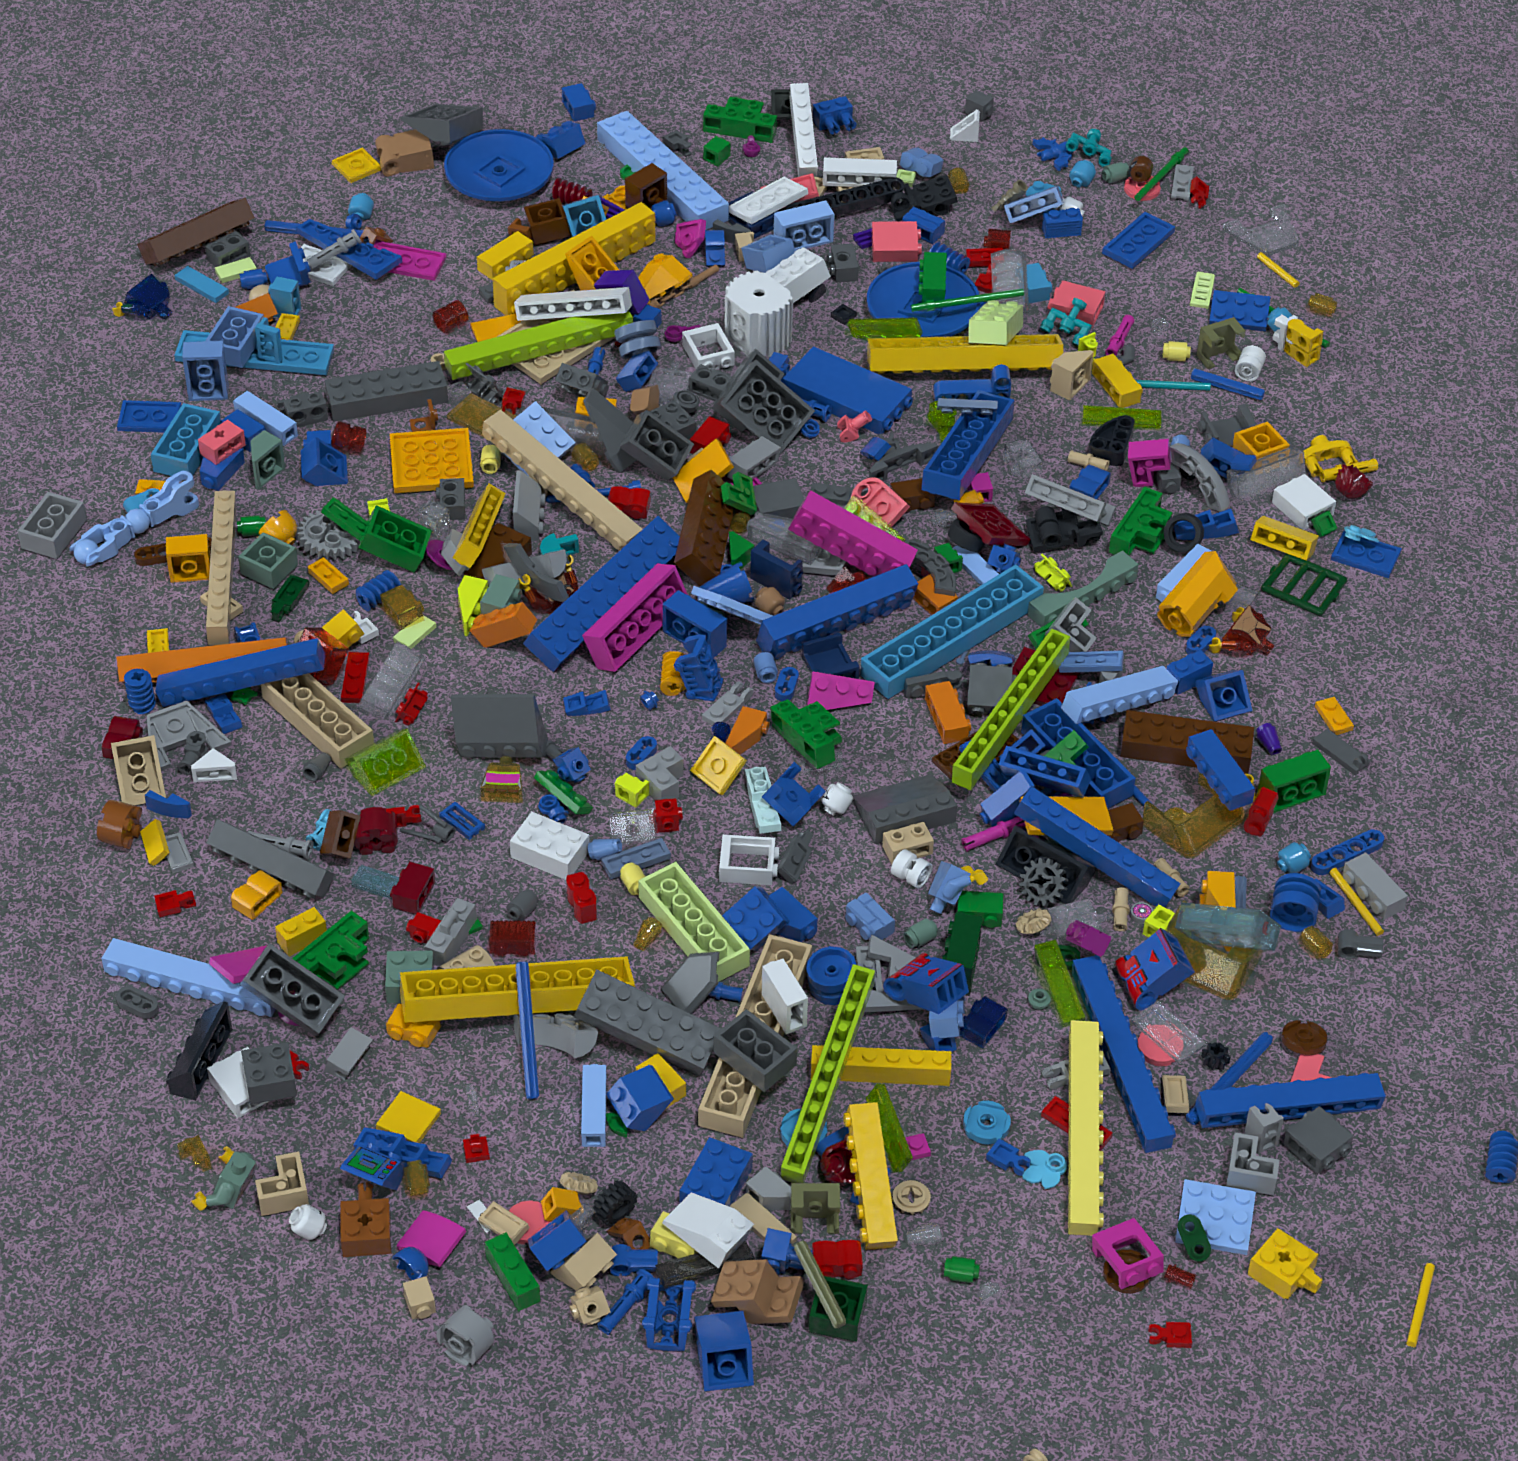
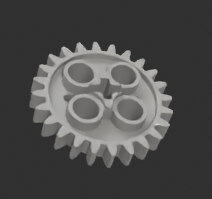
M316 510V515L309 513V518L303 517V522L300 521L299 527H297V541H300L299 546H304V551L310 550L311 556L318 554L317 558L325 556L326 560L329 557H333L336 560L337 556H340L344 559L345 554L352 556V551L357 552L360 544L358 539L318 510Z

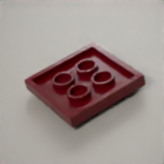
M955 502L951 508L957 514V518L969 525V529L977 533L987 545L1027 546L1031 540L993 504Z
M1027 647L1023 648L1013 666L1012 675L1018 676L1036 650ZM1058 668L1033 704L1042 706L1056 698L1063 704L1066 693L1072 690L1081 672L1060 673Z

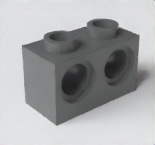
M237 231L205 246L207 260L215 267L250 256L249 241Z
M700 364L689 377V391L716 402L732 376Z
M321 391L283 400L285 415L297 423V428L328 420L327 404Z
M464 478L440 479V487H436V498L440 499V501H436L437 513H441V520H465Z

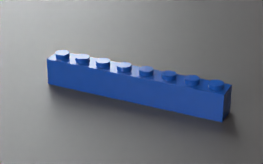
M316 638L158 675L155 692L162 706L166 707L184 701L196 700L324 670L325 652L319 639Z
M1032 786L1014 812L1015 815L1040 829L1041 832L1156 907L1158 905L1166 907L1181 884Z
M1362 1073L1354 1076L1341 1075L1335 1078H1316L1306 1081L1295 1080L1287 1083L1274 1082L1268 1085H1250L1240 1088L1228 1087L1221 1090L1207 1089L1198 1093L1195 1107L1201 1127L1210 1128L1246 1124L1250 1107L1256 1106L1262 1114L1269 1113L1265 1109V1103L1270 1104L1278 1115H1282L1283 1120L1302 1118L1306 1112L1313 1111L1319 1106L1330 1114L1381 1109L1386 1095L1378 1073Z

